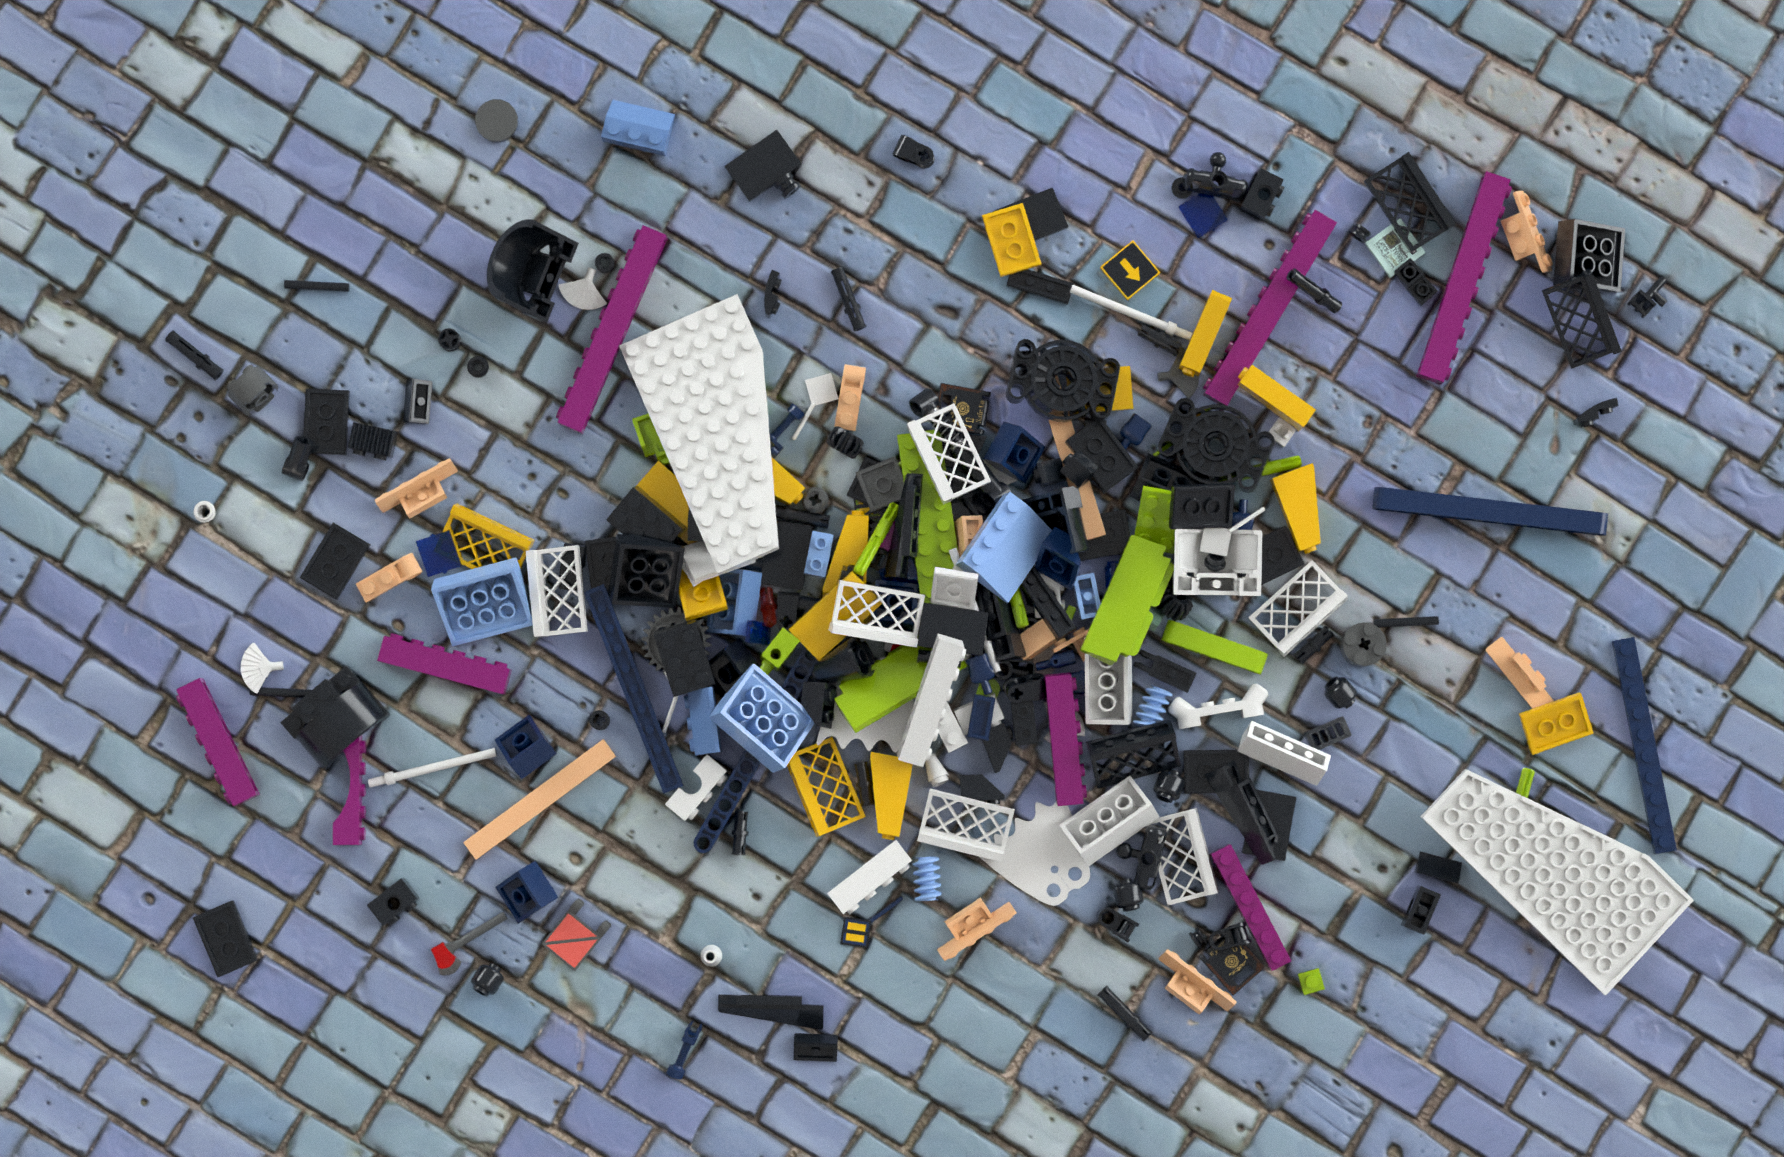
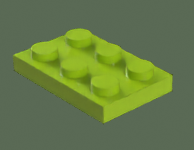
M1143 486L1134 535L1167 546L1165 553L1174 554L1176 529L1169 528L1171 490Z

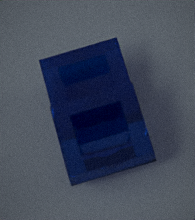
M747 620L745 642L769 646L772 624Z

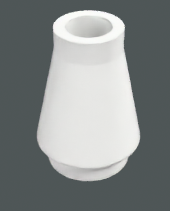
M201 501L194 508L195 518L203 523L211 521L216 515L213 504L208 501ZM210 510V514L206 517L205 512Z
M931 754L930 760L925 761L929 783L933 787H937L949 781L947 777L949 774L938 760L936 754Z
M707 945L701 951V960L707 966H716L722 960V951L715 945ZM712 952L715 956L714 959L709 960L707 953Z

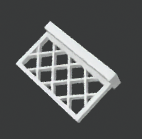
M954 403L921 419L907 423L908 431L943 505L991 482ZM951 410L956 417L953 425L941 421L943 414ZM927 421L937 423L934 434L925 432L921 424ZM939 425L951 428L948 440L936 436ZM954 430L964 434L965 439L962 445L950 441ZM927 436L932 438L931 442H929ZM934 439L946 443L943 454L933 451L932 444ZM949 444L961 448L957 459L945 455ZM963 449L973 453L974 459L972 464L959 460ZM943 458L956 462L952 474L942 470ZM975 461L979 467L974 466ZM958 464L970 468L966 479L954 475ZM972 469L982 472L984 480L978 483L968 480ZM945 475L950 476L949 482ZM952 478L965 482L962 490L953 493L950 487Z
M579 545L526 551L534 637L541 638L588 632ZM567 551H574L575 559L570 565L561 559ZM550 553L556 560L548 568L543 563V554ZM559 561L567 567V570L561 577L552 571ZM570 571L576 575L577 579L572 587L564 581ZM549 574L558 579L552 589L545 584V579ZM561 583L570 589L563 599L554 592ZM572 592L579 599V603L575 608L565 602ZM551 595L560 601L554 611L547 605ZM563 604L572 611L565 620L556 614ZM574 614L580 618L581 628H573L568 624ZM555 616L562 624L558 630L550 631L549 622Z
M1312 560L1249 617V620L1278 649V652L1285 657L1348 600V595L1343 590H1340ZM1313 568L1318 573V581H1305V573ZM1303 576V581H1297ZM1320 576H1321L1326 582H1320ZM1293 584H1302V596L1289 595V587ZM1305 585H1318L1317 596H1304ZM1320 585H1329L1335 592L1329 597H1320ZM1277 598L1286 599V610H1273V602ZM1289 599H1302L1301 611L1288 610ZM1304 599L1317 600V608L1314 611H1304ZM1320 600H1325L1321 605H1319ZM1271 605V610H1265ZM1261 613H1270V625H1262L1255 618ZM1273 613L1286 614V624L1273 625ZM1288 614H1301V623L1297 626H1288ZM1265 628H1270V634ZM1272 628L1285 629V637L1279 643L1272 637Z
M839 580L829 631L834 634L917 648V636L925 595ZM844 586L853 587L857 593L847 601L842 595ZM868 590H873L878 598L867 604L861 595ZM889 594H895L899 602L888 608L883 598ZM859 597L865 607L854 613L849 603ZM911 597L919 598L917 608L910 612L904 602ZM881 601L886 611L876 617L870 607ZM902 604L908 614L897 621L891 611ZM847 606L853 616L845 621L839 620V610ZM868 609L874 619L868 624H862L857 616ZM889 613L895 623L885 628L878 620ZM910 617L914 622L913 632L904 631L900 623Z
M930 789L917 841L1002 862L1015 809ZM932 797H941L945 805L935 809L931 803ZM961 802L967 810L957 815L951 805ZM948 807L954 817L943 822L938 813ZM978 807L984 808L988 813L987 816L980 820L977 819L972 811ZM999 812L1009 814L1008 820L1001 825L994 818V815ZM970 813L975 822L965 828L959 818ZM933 815L937 817L941 824L935 828L925 826L927 819ZM991 818L996 828L986 833L980 823ZM956 820L962 830L952 833L946 825ZM975 826H978L983 834L977 839L972 838L968 833V830ZM999 831L1003 837L1002 844L992 843L989 835Z
M1197 808L1159 817L1151 822L1149 825L1160 822L1167 826V832L1169 829H1172L1181 834L1175 845L1165 840V843L1173 849L1167 858L1161 857L1165 863L1162 866L1160 862L1158 870L1167 905L1218 893L1219 889ZM1177 817H1185L1186 826L1183 832L1171 826ZM1172 819L1169 824L1164 822L1166 820ZM1187 828H1188L1189 836L1185 834ZM1159 836V837H1158V839H1159L1158 844H1161V842L1163 841L1164 836H1162V837ZM1183 836L1191 840L1192 843L1188 853L1177 847ZM1175 849L1186 855L1181 866L1169 860ZM1192 850L1194 851L1195 857L1190 855ZM1188 857L1197 862L1198 867L1194 874L1183 868ZM1167 863L1178 868L1173 880L1164 874V868ZM1180 871L1192 876L1186 887L1175 881ZM1198 871L1200 873L1201 878L1196 876ZM1194 878L1202 882L1204 892L1194 893L1188 889ZM1166 879L1171 882L1169 886L1167 885ZM1175 884L1184 891L1180 898L1171 900L1169 890ZM1186 891H1187L1188 893L1192 894V895L1184 896L1185 893H1186Z

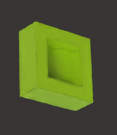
M1319 968L1297 974L1303 995L1325 989Z

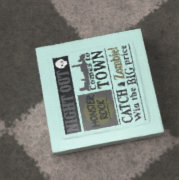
M1401 218L1397 220L1398 225L1407 227ZM1392 224L1365 243L1389 278L1394 276V271L1409 258L1415 261L1425 254L1422 247L1410 253ZM1409 231L1408 240L1414 246L1418 242Z

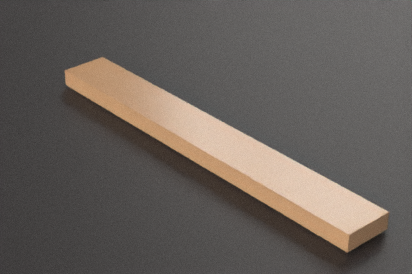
M1056 376L1054 379L1060 385L1059 378ZM1048 419L1059 458L1063 462L1070 453L1073 454L1065 443L1067 439L1075 434L1072 421L1057 422ZM1068 478L1066 479L1068 487H1077ZM1089 480L1087 484L1079 488L1083 506L1080 510L1087 540H1092L1105 536L1106 532Z
M604 739L463 843L476 860L617 756Z

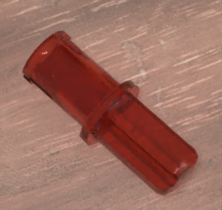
M764 587L760 589V611L763 614L764 625L772 628L777 623L775 613L777 605L774 603L773 589L767 587V594H765Z

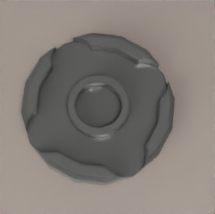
M492 99L479 107L475 115V124L478 132L488 141L503 142L512 137L516 131L518 116L510 103L502 99Z

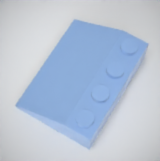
M1008 492L1001 496L955 565L964 572L979 574L978 582L1006 603H1009L1037 561L1041 545L1052 530L1025 502L1013 493Z
M517 558L436 578L433 581L431 591L452 646L533 625L531 606Z
M754 663L751 664L719 701L708 717L772 773L787 766L815 724L803 705Z

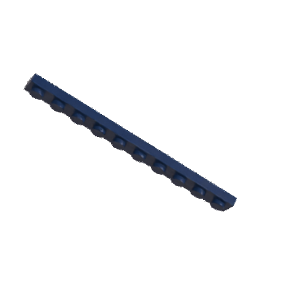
M603 584L585 591V597L663 794L680 788L684 784L606 587Z
M1635 637L1612 641L1653 852L1654 854L1675 851L1677 847Z

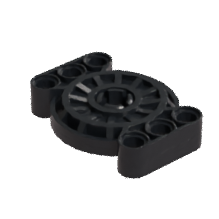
M1023 339L1018 342L1014 350L1006 388V398L1012 404L1021 403L1026 398L1028 404L1036 413L1052 421H1075L1089 413L1094 421L1103 422L1112 411L1120 364L1114 358H1107L1102 363H1099L1091 350L1071 340L1050 341L1036 349L1035 344L1031 340ZM1027 347L1030 354H1021L1019 348ZM1104 366H1111L1114 369V373H1106ZM1018 367L1023 368L1026 375H1018L1015 369ZM1058 375H1064L1069 379L1070 385L1060 389V385L1057 384L1054 378ZM1100 387H1108L1110 394H1103L1100 391ZM1018 388L1022 395L1019 397L1014 396L1011 393V389ZM1096 407H1103L1106 414L1099 415L1096 412ZM1076 412H1079V414H1077V415L1068 416V415H1072V414H1074V413H1076Z
M1181 398L1177 401L1159 441L1158 450L1160 456L1167 460L1177 456L1183 471L1200 484H1224L1238 481L1241 491L1251 493L1257 488L1274 449L1275 440L1274 436L1267 431L1256 435L1250 420L1233 407L1223 404H1211L1195 410L1192 400ZM1186 404L1191 407V411L1188 414H1182L1179 408ZM1212 409H1219V411L1205 412ZM1224 410L1229 411V412H1232V413L1236 414V416H1234V415H1232V414H1230V413L1224 412ZM1241 419L1248 425L1249 429L1245 428L1244 424L1240 421ZM1174 424H1180L1183 429L1180 433L1175 434L1171 432V427ZM1213 439H1220L1224 442L1225 448L1220 452L1212 453L1208 448V444ZM1260 439H1270V446L1261 447L1259 445ZM1169 443L1174 446V450L1171 453H1165L1162 451V447ZM1255 457L1262 460L1261 466L1253 467L1250 464L1251 459ZM1183 462L1188 463L1189 467L1192 469V472H1190L1185 467ZM1198 474L1203 478L1209 479V481L1200 479L1196 475ZM1251 477L1254 480L1253 485L1250 487L1243 486L1241 483L1243 478ZM1227 478L1226 481L1213 482L1214 480H1222Z

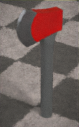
M505 913L498 914L453 942L446 944L442 942L433 947L431 951L437 962L439 974L450 975L456 972L461 965V961L453 953L507 920L508 918Z

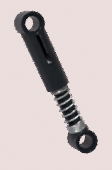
M929 388L924 389L909 400L912 412L920 418L940 410L938 408L939 399ZM943 415L941 421L948 424V419L945 420ZM928 421L929 423L933 424L932 428H936L937 423ZM939 425L937 432L940 433V437L948 440L951 428ZM953 431L950 441L962 445L964 440L959 438V433L956 434ZM949 444L948 446H950L952 451L950 454L954 459H957L961 448ZM963 449L959 460L972 464L974 459L973 453ZM981 459L991 482L979 487L978 490L982 494L985 505L990 510H993L1001 496L1011 492V490L1005 483L996 478ZM975 461L974 466L979 467ZM959 464L963 471L968 475L970 468ZM972 469L969 477L971 481L978 483L984 480L982 472Z

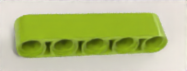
M1172 620L1167 621L1161 641L1259 675L1262 674L1268 654Z

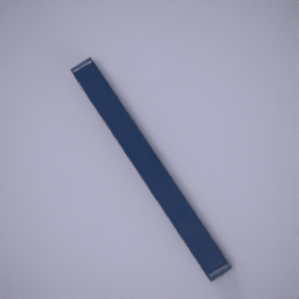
M1374 487L1372 505L1374 510L1606 536L1608 513Z
M806 647L801 651L781 686L784 690L788 686H793L796 689V695L793 698L796 700L802 692L803 681L808 682L812 675L814 664L818 662L817 659L808 660L805 657ZM803 667L806 669L807 675L804 679H797L795 677V670L797 668ZM746 749L694 839V847L700 853H707L714 847L761 764ZM745 761H749L753 765V770L749 774H745L741 770V765ZM734 780L742 783V789L738 793H734L730 789V784ZM723 799H728L731 802V809L727 812L722 811L719 807ZM712 818H717L721 824L720 828L716 831L709 828V821ZM701 837H706L710 841L709 847L705 850L698 846V840Z

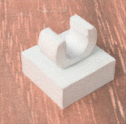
M1279 417L1269 432L1274 436L1275 442L1284 448L1297 429Z

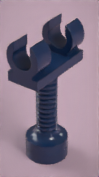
M793 403L787 408L788 416L770 434V441L774 444L771 448L773 459L784 449L777 442V438L789 427L793 420L800 421L805 415Z
M694 1020L685 1029L681 1040L684 1043L675 1063L669 1064L666 1071L667 1075L678 1080H682L685 1074L683 1069L684 1062L691 1046L695 1045L702 1030V1024H700L697 1031L691 1029Z

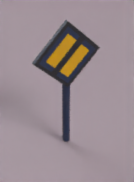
M900 896L869 920L844 917L840 944L868 948L871 923L900 903L903 897Z

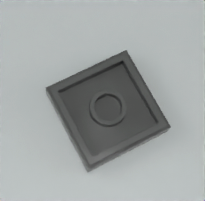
M895 456L855 472L871 513L888 507L891 502H900L904 481L902 471Z

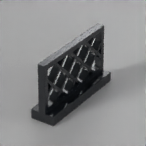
M1407 152L1401 158L1364 180L1369 191L1410 253L1456 224L1410 152ZM1397 165L1403 171L1402 180L1390 177L1391 169ZM1376 178L1386 180L1384 191L1375 189L1371 181ZM1389 181L1401 183L1399 194L1387 192ZM1404 184L1411 185L1414 188L1413 197L1402 195ZM1386 195L1398 198L1395 209L1385 205ZM1400 199L1412 201L1410 212L1398 210ZM1415 202L1425 205V215L1413 213ZM1397 213L1409 216L1407 227L1398 225L1396 221ZM1412 217L1424 219L1422 230L1410 228ZM1427 220L1435 221L1440 229L1434 233L1425 231ZM1409 231L1421 234L1419 243L1414 246L1408 240Z
M1590 269L1581 272L1582 274L1542 290L1571 369L1610 353L1614 355L1622 352L1594 275ZM1581 282L1583 288L1579 296L1569 292L1573 284ZM1558 291L1563 293L1559 304L1550 301L1548 294ZM1567 295L1577 299L1573 309L1562 306ZM1581 301L1588 303L1590 306L1586 315L1576 311ZM1560 309L1570 312L1566 323L1557 319ZM1574 314L1584 318L1580 329L1570 325ZM1588 320L1597 324L1594 334L1583 331ZM1568 328L1578 332L1573 342L1564 338ZM1581 334L1591 337L1587 348L1577 344ZM1595 339L1602 341L1606 348L1599 352L1590 350ZM1575 347L1585 351L1581 359L1573 362L1571 355Z
M1170 719L1086 742L1097 789L1118 784L1128 776L1136 779L1181 767L1176 734ZM1171 741L1166 748L1159 745L1160 743ZM1150 747L1145 754L1138 751L1141 748ZM1155 749L1162 752L1157 759L1150 756ZM1129 752L1124 759L1117 757L1119 754ZM1134 755L1141 757L1137 764L1129 762ZM1167 755H1170L1175 759L1174 761L1163 762V759ZM1108 758L1103 765L1096 762L1097 760ZM1146 760L1153 763L1148 768L1141 767ZM1113 761L1120 763L1115 770L1109 768ZM1125 766L1132 768L1129 773H1121ZM1104 772L1111 774L1109 778L1100 780Z

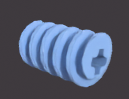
M1151 685L1153 688H1146L1145 691L1150 696L1142 697L1146 704H1140L1139 708L1143 712H1136L1135 714L1140 720H1133L1132 723L1137 727L1154 724L1156 721H1163L1159 713H1166V710L1162 705H1169L1170 703L1165 699V696L1172 697L1173 694Z
M916 857L918 861L912 863V865L918 867L919 870L914 871L913 875L919 876V879L914 880V884L920 885V887L914 889V892L921 894V896L916 897L915 901L938 900L936 897L942 895V892L935 889L940 887L941 883L935 882V880L940 878V874L934 873V871L940 869V866L935 865L934 862L938 861L939 857Z

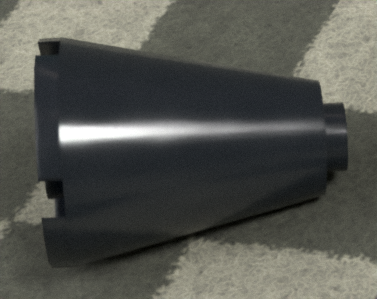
M851 637L814 664V669L812 670L813 677L816 681L823 683L868 678L875 672L871 665L875 664L874 657L865 641L861 642L858 637Z

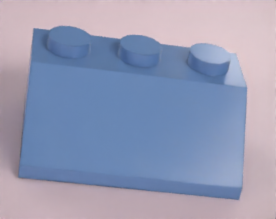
M612 100L602 130V141L666 156L675 114Z
M736 569L719 575L728 609L708 615L707 626L709 628L706 632L754 638L762 573Z
M706 687L689 692L687 696H684L685 708L690 709V717H687L688 730H692L693 739H689L690 751H695V756L722 753L719 726L708 718L716 707L714 688Z

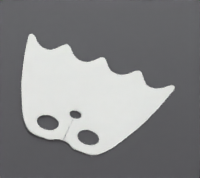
M841 681L837 682L835 685L837 686V697L842 694L839 688ZM913 699L857 733L854 732L843 717L835 702L832 728L820 727L817 745H820L828 736H834L841 749L846 748L851 740L860 739L866 749L870 751L876 742L884 740L890 745L893 752H897L914 701Z
M1036 802V813L1033 820L1024 821L1015 818V833L1007 838L1002 862L983 857L980 858L1024 892L1043 903L1056 906L1067 899L1068 893L1072 889H1080L1089 881L1090 868L1059 826L1072 816L1068 805L1057 806L1055 802L1053 806H1046ZM994 834L995 843L1001 845L1003 837L999 834ZM1052 866L1058 867L1057 873L1051 872ZM1072 867H1078L1082 871V876L1077 881L1071 880L1068 876V872ZM1055 883L1060 887L1061 892L1057 897H1050L1047 894V887L1050 884Z

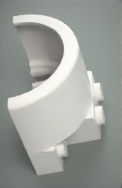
M1204 529L1175 530L1173 595L1261 596V530L1233 531L1227 557H1225L1226 566L1218 572L1210 571L1204 565L1205 558L1210 554L1200 551ZM1192 572V577L1188 576L1187 573ZM1237 573H1246V576L1238 578Z

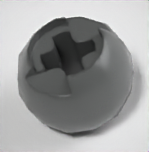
M811 487L804 492L801 502L807 512L819 514L826 510L829 498L822 488ZM815 495H818L821 503L812 506V501L809 500L810 497L814 498Z

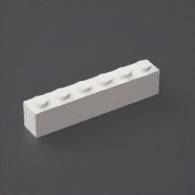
M937 634L897 752L898 760L921 767L924 766L925 761L930 760L932 753L930 746L932 741H936L939 733L937 725L939 721H943L946 709H944L945 702H949L953 689L950 687L952 682H956L959 669L957 667L959 661H963L965 658L966 649L962 640Z

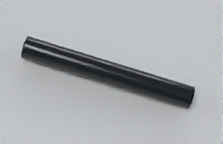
M285 280L284 288L349 292L350 283Z
M1439 617L1373 619V624L1378 628L1439 625Z
M261 687L257 694L251 689L249 693L253 696L304 698L312 690Z

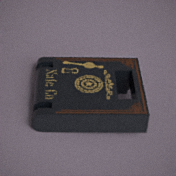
M940 383L938 408L941 409L943 396L951 397L950 405L955 404L968 433L984 435L985 430L977 429V425L986 426L990 401L982 399V396L991 397V392ZM951 410L948 413V417L944 416V419H948V424L953 425L956 417Z
M1222 936L1218 938L1214 945L1217 947L1223 946L1225 943ZM1247 945L1218 952L1212 950L1209 946L1205 950L1210 957L1208 960L1202 954L1198 956L1232 996L1265 968L1264 964ZM1249 965L1254 972L1238 985L1233 978Z

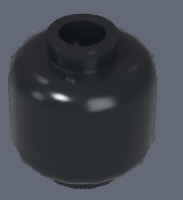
M1336 676L1326 683L1324 695L1335 708L1345 707L1347 709L1354 704L1357 691L1345 677L1338 678Z
M1168 769V771H1162L1158 774L1153 791L1159 800L1172 803V801L1180 798L1185 781L1180 777L1178 771Z
M1131 878L1119 881V886L1113 889L1116 906L1123 909V912L1139 909L1140 904L1144 902L1142 890L1137 882H1132Z
M490 963L489 966L480 965L471 979L473 990L485 997L494 995L504 980L503 975L500 973L501 968L493 963Z

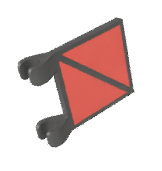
M581 899L575 900L542 942L545 948L574 971L577 970L611 927V923L605 920L594 931L578 918L576 914L584 905Z

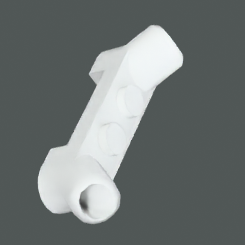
M1252 684L1241 701L1236 702L1235 698L1222 700L1223 704L1214 705V701L1201 703V708H1195L1181 697H1176L1168 707V713L1177 718L1179 729L1201 726L1200 717L1238 710H1241L1242 718L1264 715L1262 704L1268 697V691L1258 684Z

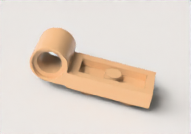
M844 365L834 427L839 426L845 430L856 431L866 373L865 367Z
M410 553L356 583V586L367 603L401 583L415 578L423 571L414 554Z

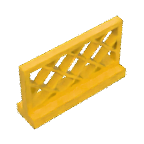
M458 503L453 505L450 511L451 514L434 549L435 552L474 569L482 567L480 560L491 556L493 563H497L494 555L505 551L507 559H511L508 549L516 547L523 550L521 558L517 560L520 569L522 568L526 559V551L532 548L534 539ZM454 518L462 522L464 531L456 534L453 533L451 524ZM474 529L480 530L484 540L473 543L469 531ZM466 533L470 545L459 549L455 536ZM452 538L456 550L451 552L441 549L444 540ZM494 538L501 540L504 549L493 552L489 540ZM485 542L490 554L478 557L475 545ZM471 547L475 559L466 561L462 557L461 550Z
M833 737L823 740L820 745L816 743L795 752L787 764V768L816 837L866 817ZM830 743L833 751L830 759L819 755L821 747ZM818 748L816 753L811 751L813 749ZM804 753L813 755L814 758L811 766L803 765L799 755ZM817 757L828 762L824 773L813 769ZM831 763L839 766L841 770L838 779L827 775ZM811 771L823 776L819 787L810 784L808 778ZM825 777L837 782L833 793L821 789ZM839 783L848 787L849 794L847 799L835 795ZM819 792L831 796L827 807L818 804L817 797ZM833 798L845 802L841 813L829 809ZM848 803L856 806L859 813L858 816L851 818L843 815ZM831 812L838 815L839 818L836 825L828 828L825 818L827 813ZM842 817L847 819L846 821L840 823Z

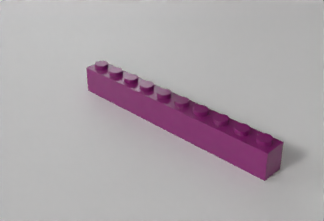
M1487 171L1482 175L1416 377L1440 385L1444 380L1448 381L1452 368H1449L1451 360H1455L1459 348H1456L1458 339L1462 340L1465 328L1462 326L1464 320H1468L1472 308L1469 307L1471 299L1475 300L1479 287H1476L1478 279L1483 277L1485 267L1482 265L1484 259H1488L1492 247L1489 244L1491 238L1495 239L1499 227L1496 226L1498 218L1501 219L1504 214L1505 206H1502L1504 198L1508 199L1512 186H1509L1511 179Z
M1316 209L1312 214L1307 213L1301 223L1305 225L1301 233L1298 231L1295 233L1290 241L1294 245L1290 251L1286 249L1280 258V261L1283 262L1279 269L1275 267L1269 276V279L1272 280L1268 287L1263 286L1257 296L1261 298L1258 305L1253 304L1247 313V316L1250 318L1246 324L1241 323L1236 331V334L1239 335L1235 342L1230 341L1224 351L1228 353L1224 361L1220 359L1216 364L1214 370L1217 373L1214 378L1211 379L1209 377L1204 384L1203 389L1206 391L1203 396L1213 402L1226 406L1229 404L1239 387L1237 385L1240 382L1239 374L1244 367L1249 369L1298 289L1296 285L1286 279L1288 272L1296 268L1301 274L1306 276L1336 226V221Z
M642 225L641 230H636L633 237L635 244L632 249H628L624 258L627 261L624 269L620 268L616 276L618 281L616 288H611L607 297L609 304L607 308L603 307L599 315L600 325L598 328L595 327L590 337L593 341L590 348H585L582 359H584L581 367H577L573 378L576 379L573 387H568L564 397L567 401L564 407L560 406L556 418H558L557 423L580 434L584 433L618 355L619 346L624 341L668 239L666 234Z

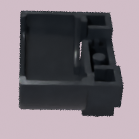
M532 219L521 220L513 224L499 238L488 261L487 285L491 294L496 299L521 310V313L535 320L547 323L555 305L550 300L565 263L572 262L579 243ZM549 245V254L540 252L541 249ZM524 294L530 296L531 298L527 301L525 299Z
M1078 487L1060 488L1045 494L1022 499L1051 530L1056 527L1069 534L1072 544L1070 554H1079L1089 550L1080 510L1083 506Z
M346 665L330 680L324 679L292 707L294 711L280 723L294 739L300 742L324 771H327L334 760L348 746L370 728L387 719L390 713L353 670Z

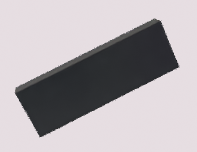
M1024 270L1009 275L1006 286L1068 305L1071 296L1070 290L1074 283L1035 271Z

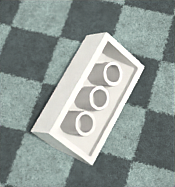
M1085 653L1086 724L1129 725L1133 721L1132 656L1124 657L1119 655L1117 662L1110 666Z
M1128 776L1059 826L1089 867L1159 818V815L1131 776Z

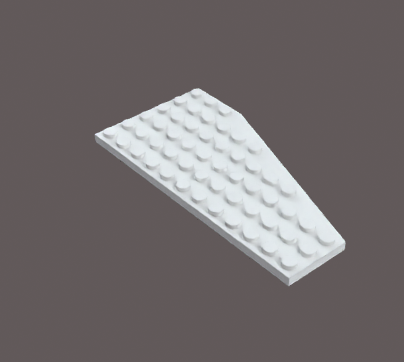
M738 294L619 346L719 575L779 549L763 350Z
M1464 769L1420 816L1605 996L1694 901L1648 855L1467 769Z

